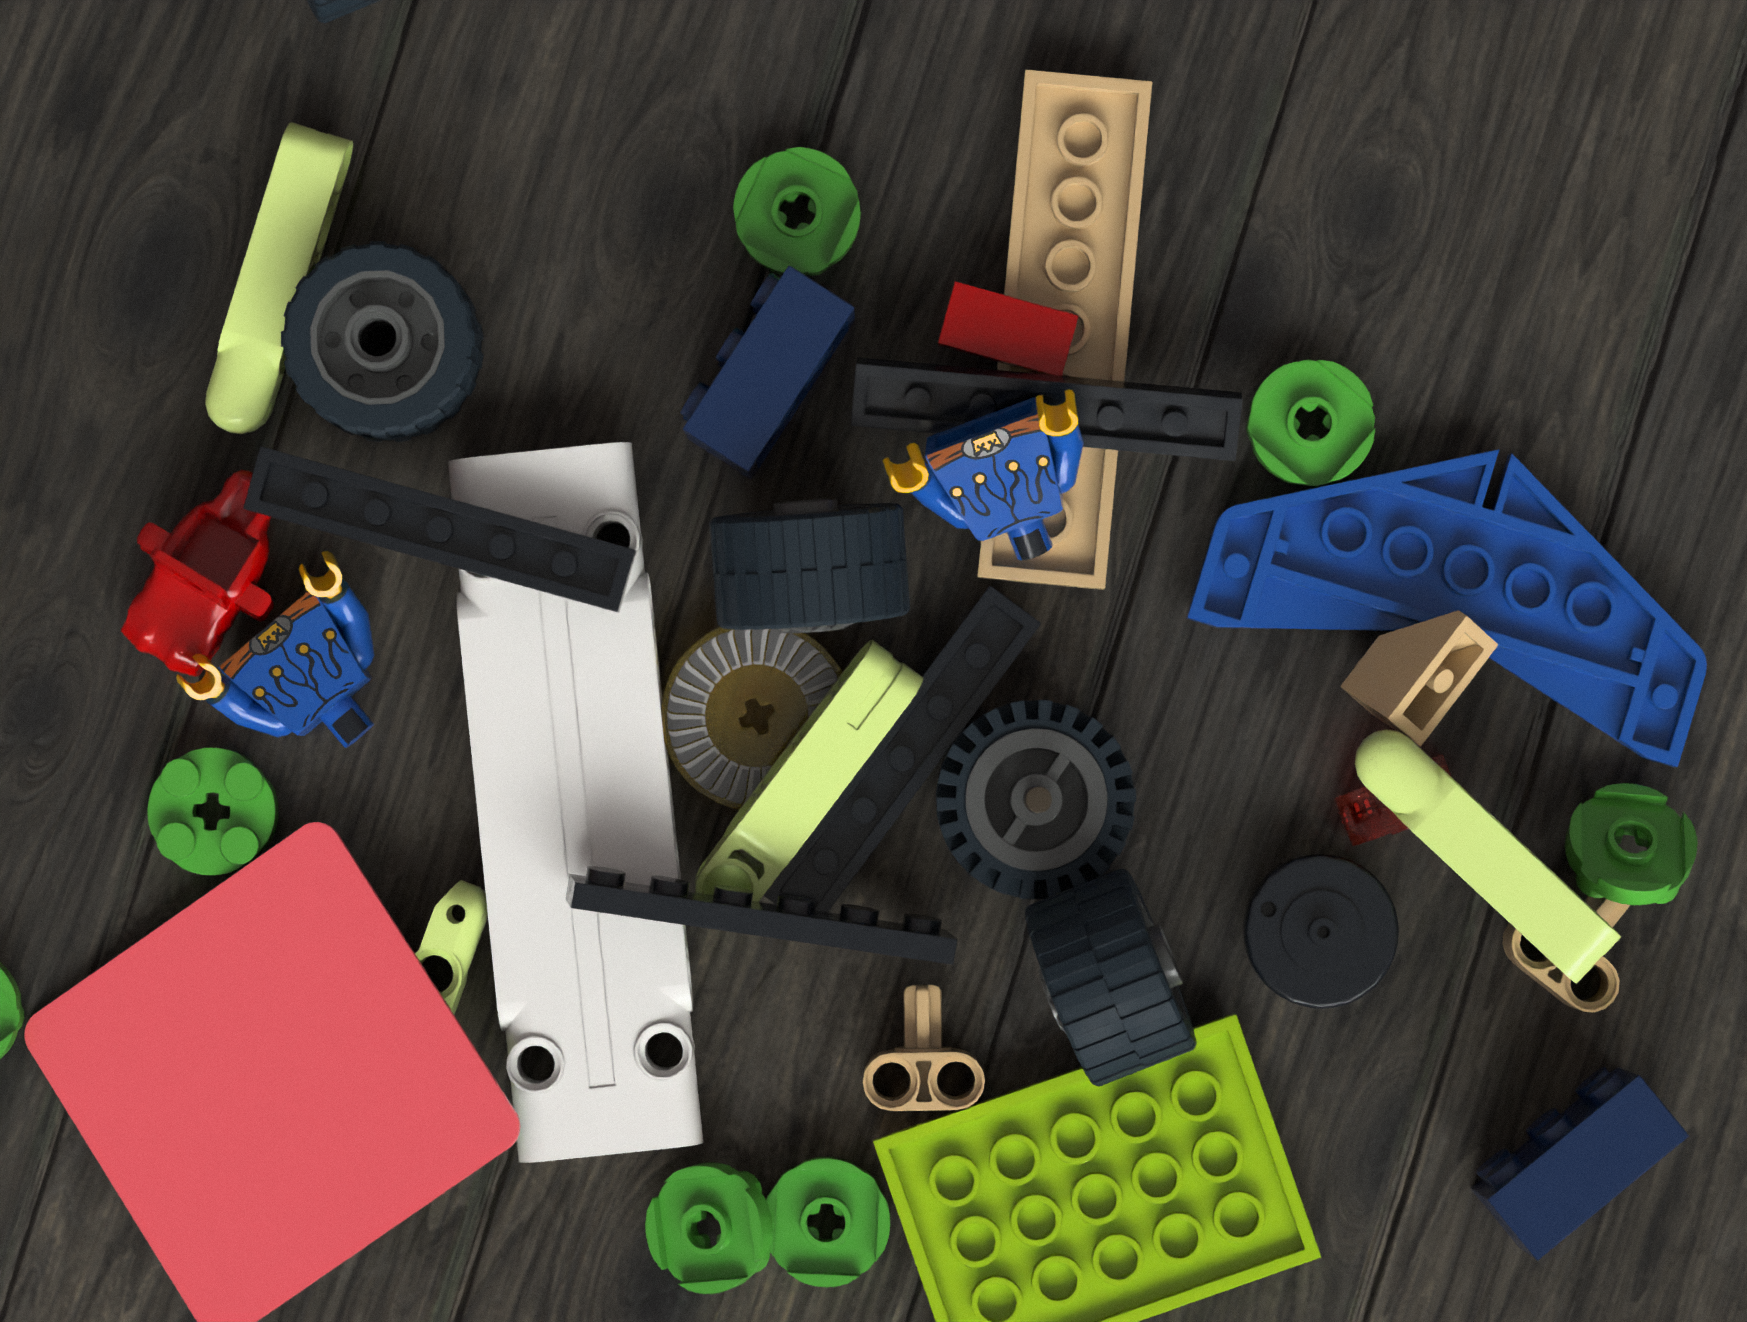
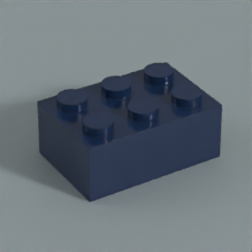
M791 266L787 267L781 278L773 273L768 275L751 302V306L754 307L752 312L756 314L754 320L746 332L737 327L734 328L715 358L719 362L718 366L722 368L711 386L700 381L680 412L684 416L683 419L687 421L683 431L690 441L751 480L855 322V310L851 304Z
M1605 1067L1597 1070L1576 1088L1575 1092L1580 1097L1561 1114L1556 1108L1544 1113L1527 1128L1526 1133L1531 1139L1512 1154L1506 1148L1500 1150L1484 1162L1476 1171L1481 1180L1473 1185L1471 1190L1516 1245L1537 1261L1689 1137L1684 1128L1639 1075L1619 1067L1611 1073Z

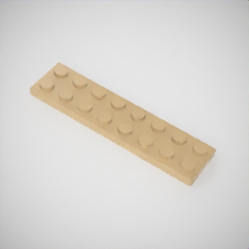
M1025 70L1004 295L1079 316L1062 376L1125 381L1152 81ZM997 362V370L1036 373ZM1083 447L1076 483L1069 491L1063 493V510L1043 519L1053 544L1049 551L1038 557L1021 561L1017 559L1007 533L981 541L977 578L1104 590L1118 450Z

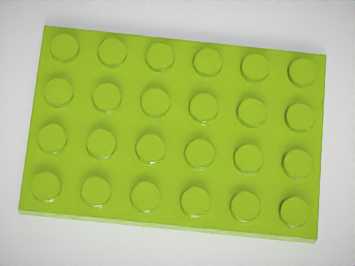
M1235 1013L1193 1027L1197 1041L1194 1050L1103 1086L1093 1085L1083 1068L1079 1067L973 1104L968 1108L956 1110L873 1139L936 1322H1139L1321 1258Z

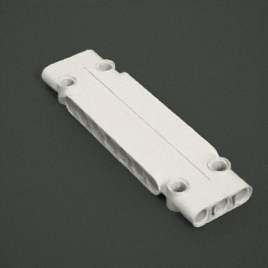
M604 443L469 457L448 461L451 499L595 539L598 532L604 526L612 523L621 524L628 529L630 534V546L628 548L636 550L619 613L459 569L461 592L457 593V616L497 1010L500 1028L506 1033L508 1052L506 1069L511 1082L513 1108L520 1120V1133L517 1139L518 1161L520 1163L544 1162L702 1144L703 1133L694 1055L695 1044L692 1036L690 1012H693V992L686 925L573 909L566 901L569 875L586 876L588 866L620 870L626 873L625 882L649 886L651 876L681 879L649 574L645 573L643 538L640 529L632 443ZM665 1032L678 1038L683 1048L682 1058L679 1063L671 1067H660L653 1063L649 1058L647 1047L650 1038L654 1034ZM542 1046L553 1055L555 1066L550 1078L542 1081L533 1080L523 1072L521 1056L527 1047Z

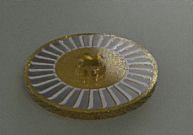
M721 627L708 632L695 641L679 658L668 677L663 692L661 711L664 741L675 767L692 787L710 800L727 807L740 809L840 677L842 672L825 648L806 633H783L774 629L734 630ZM753 698H756L761 706L772 704L774 713L766 717L768 728L758 733L752 724L742 727L738 719L747 713L744 703Z

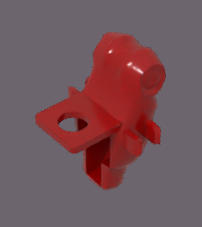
M240 470L230 475L226 479L221 493L214 500L196 505L181 519L171 533L149 522L142 528L137 537V543L140 545L141 550L150 555L155 565L151 574L146 578L143 589L133 599L128 609L127 618L120 631L138 651L157 657L171 671L198 677L204 668L192 656L202 654L211 661L223 643L224 634L233 626L239 611L262 622L273 609L274 602L269 593L256 586L262 576L270 552L267 530L271 517L243 509L253 472Z

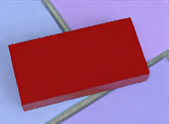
M955 281L938 345L1039 374L1062 376L1079 316Z

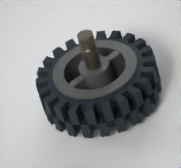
M1018 701L995 708L971 723L955 740L945 756L937 782V818L949 850L958 863L976 880L992 890L1021 899H1045L1096 879L1098 876L1101 877L1110 868L1114 859L1121 854L1126 845L1125 841L1129 831L1132 830L1135 818L1133 814L1136 802V788L1133 785L1131 775L1133 773L1129 761L1126 760L1120 749L1122 747L1114 736H1111L1096 719L1084 714L1077 708L1053 701Z

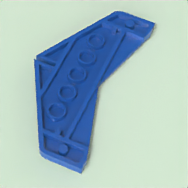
M1499 449L1234 505L1225 510L1216 520L1186 616L1187 619L1216 628L1395 631L1459 610L1498 644L1489 659L1642 758L1671 767H1678L1706 675L1707 661L1703 650L1512 453L1507 457L1492 510L1484 508L1482 505Z

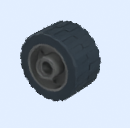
M370 241V244L360 246L353 244L341 248L340 252L330 257L326 256L316 263V267L306 277L303 276L295 287L297 290L291 302L287 303L283 315L285 317L284 331H281V347L284 348L286 359L284 364L288 376L293 379L297 386L295 390L304 402L309 404L318 415L340 430L352 436L354 434L359 435L368 441L382 442V440L409 441L412 440V437L421 434L427 435L439 429L438 426L449 418L452 419L461 410L460 406L465 399L471 396L477 385L475 380L479 369H482L484 354L481 352V340H484L482 326L477 321L475 315L476 309L470 297L452 274L447 272L431 256L428 255L426 257L418 253L413 247L403 244L399 246L390 245L385 241ZM384 330H395L396 342L393 349L383 356H372L371 343L373 338Z
M837 499L773 503V510L714 517L709 522L717 624L723 629H774L783 633L823 632L845 629L856 622L903 616L910 611L903 508L897 503L838 505Z
M1124 868L1118 869L1026 907L1025 920L1039 963V977L1047 1001L1058 1026L1067 1035L1078 1061L1093 1085L1103 1086L1195 1049L1197 1041L1179 988L1183 981L1176 960L1161 925H1154L1142 895L1128 870Z

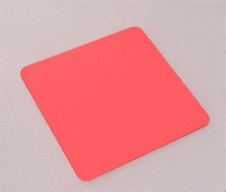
M321 822L308 823L296 830L39 1010L29 1019L25 1027L24 1038L27 1048L197 1322H258L508 1150L517 1141L520 1133V1120L515 1109L340 835L333 827Z

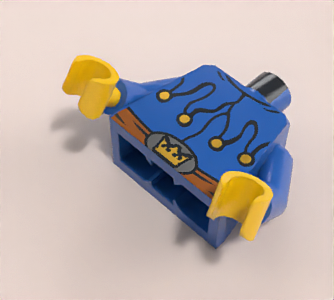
M1065 390L1066 401L1057 406L1047 405L1043 401V395H1038L927 437L925 457L928 464L924 462L919 446L916 443L908 444L906 446L910 457L908 462L894 464L890 461L889 457L883 459L893 489L897 492L911 493L922 505L956 529L969 528L978 541H985L1007 533L1018 560H1029L1046 553L1052 548L1053 544L1043 519L1063 510V493L1069 491L1076 483L1084 445L1078 424L1073 390Z
M323 551L321 553L329 567V571L324 576L313 577L307 573L303 564L300 565L299 572L308 592L218 667L225 676H220V672L206 656L195 654L192 656L194 660L206 670L204 677L196 683L185 681L179 674H177L176 679L190 697L196 700H206L208 704L239 726L274 737L286 736L291 732L297 736H305L323 722L343 747L347 748L374 725L373 721L352 696L372 679L367 668L371 665L375 655L369 614L349 584L342 580V574L335 556L329 551Z

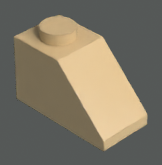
M1458 610L1379 635L1340 687L1373 716L1394 730L1408 736L1421 747L1498 644L1467 615Z

